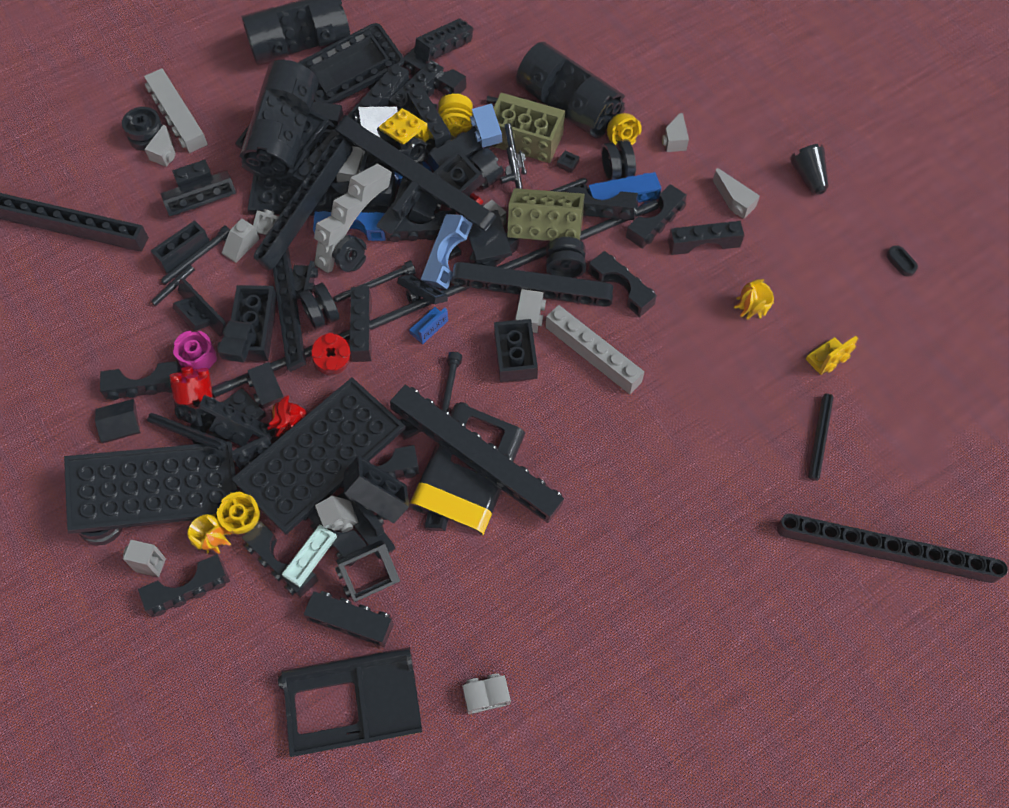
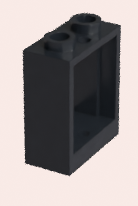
M379 540L336 560L338 567H335L339 579L344 578L346 585L343 586L347 598L352 597L354 602L400 582L383 540ZM378 551L387 575L354 590L345 565Z

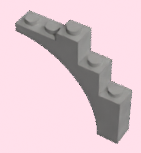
M376 164L351 177L348 193L333 200L331 216L316 223L314 239L318 240L314 264L327 273L333 270L335 259L332 257L333 250L336 249L339 242L345 237L352 223L365 206L380 192L389 187L391 171Z

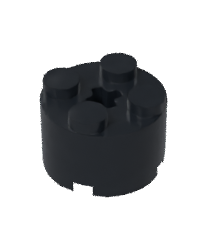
M482 148L468 158L486 180L479 186L482 190L488 188L499 180L500 177L504 176L502 165L498 166L496 163L499 161L498 158L488 148Z

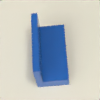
M434 307L409 330L410 334L420 343L424 344L448 322L447 309L444 308L440 311Z

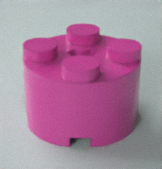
M186 331L176 338L173 353L181 368L191 366L193 369H210L217 361L216 351L212 342L204 332Z

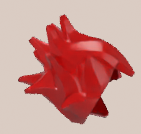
M289 395L281 399L280 402H276L272 409V421L268 423L267 430L276 427L278 429L276 437H279L285 431H289L307 415L304 408L288 402Z

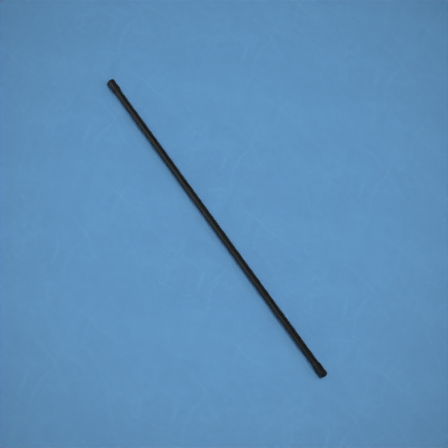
M654 199L640 205L637 208L635 218L657 210L659 208L658 202ZM611 218L581 231L580 241L629 220ZM546 246L498 267L514 270L546 256ZM453 285L441 291L450 297L469 288ZM422 298L370 320V330L433 303ZM350 329L337 335L347 341L350 339ZM313 345L304 348L305 358L312 356ZM285 357L270 363L273 372L286 367ZM249 373L212 386L214 396L218 397L248 383L246 377L249 376Z

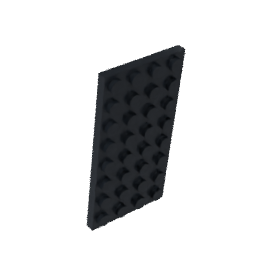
M351 377L234 476L232 481L245 494L252 496L259 509L287 535L316 509V504L327 499L344 484V471L358 455L370 461L406 428L400 420Z
M231 441L226 442L223 451L204 444L64 456L68 534L191 521L204 514H216L217 517V509H219L222 499L230 493L238 492L237 485L232 481V478L236 475L234 459L231 455Z

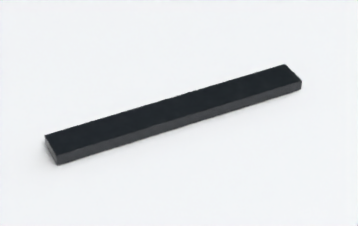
M287 248L277 265L273 268L286 366L287 370L292 372L306 365L289 248Z

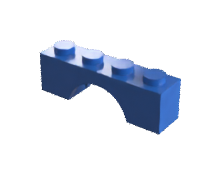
M315 212L314 235L316 223L331 216V212ZM360 212L349 229L362 231L368 241H386V232L377 227L385 213Z

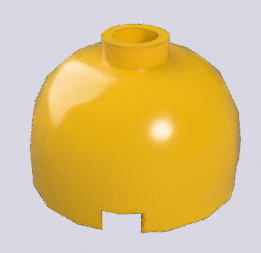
M620 113L609 121L607 135L609 140L615 145L618 140L628 139L631 145H633L637 141L636 137L641 134L642 126L640 121L633 115Z
M243 492L230 493L222 499V503L219 509H217V518L221 526L234 534L249 532L256 526L260 517L259 507L254 498Z

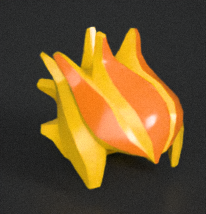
M764 279L753 280L743 286L741 295L736 298L740 302L734 306V308H739L740 310L744 309L740 317L749 312L746 317L747 320L756 313L761 318L762 315H766L772 304H774L773 292L768 285L762 283Z
M204 514L192 521L187 532L193 546L206 550L207 553H209V550H214L218 554H220L218 545H231L224 535L233 534L221 526L216 514Z

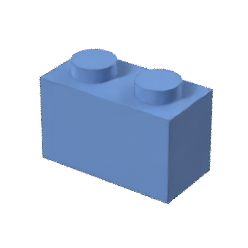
M488 104L472 109V116H470L471 125L476 127L475 137L477 142L481 143L482 148L501 143L502 133L493 105Z

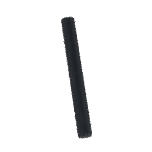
M825 393L822 397L808 478L814 481H818L821 475L834 396Z
M150 413L147 418L149 423L220 451L225 449L226 442L209 434L154 413Z

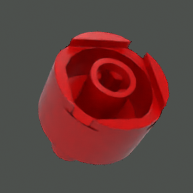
M333 333L320 336L312 347L313 363L317 370L323 374H340L347 368L350 361V347L347 341ZM328 352H334L335 356L328 357Z
M187 366L181 368V372L169 375L173 398L177 404L190 405L193 404V400L201 402L204 395L213 396L208 368L193 369V367Z

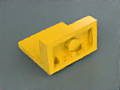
M403 108L379 126V130L401 144H405L413 137L420 138L425 142L429 139L427 123Z
M854 336L842 345L834 337L807 355L806 360L820 375L826 371L829 373L836 368L839 362L844 363L851 357L850 353L856 348L855 344L859 338Z

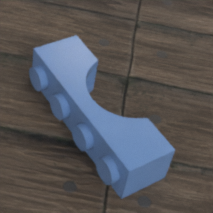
M445 215L421 277L422 281L433 287L448 289L453 273L448 266L449 255L458 243L467 239L472 223L462 215Z

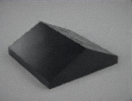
M134 399L95 409V423L102 444L141 433Z

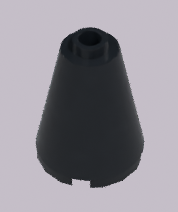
M818 144L809 145L799 150L800 153L796 156L795 153L792 154L790 157L791 164L811 193L816 195L825 193L829 185L823 145L821 144L820 147Z

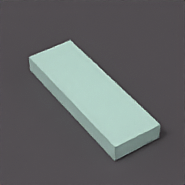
M319 524L282 573V576L300 587L335 541L337 535Z

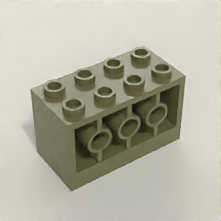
M500 93L494 106V111L502 133V142L494 144L493 147L503 150L508 148L504 125L511 123L516 153L519 154L521 150L522 154L525 153V157L551 163L564 132L565 110Z
M514 188L509 201L508 237L547 241L560 237H573L580 240L584 194Z

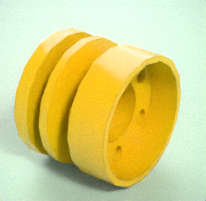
M449 94L440 99L438 102V113L451 135L457 137L460 133H466L472 128L470 116H472L473 104L468 97L461 94Z

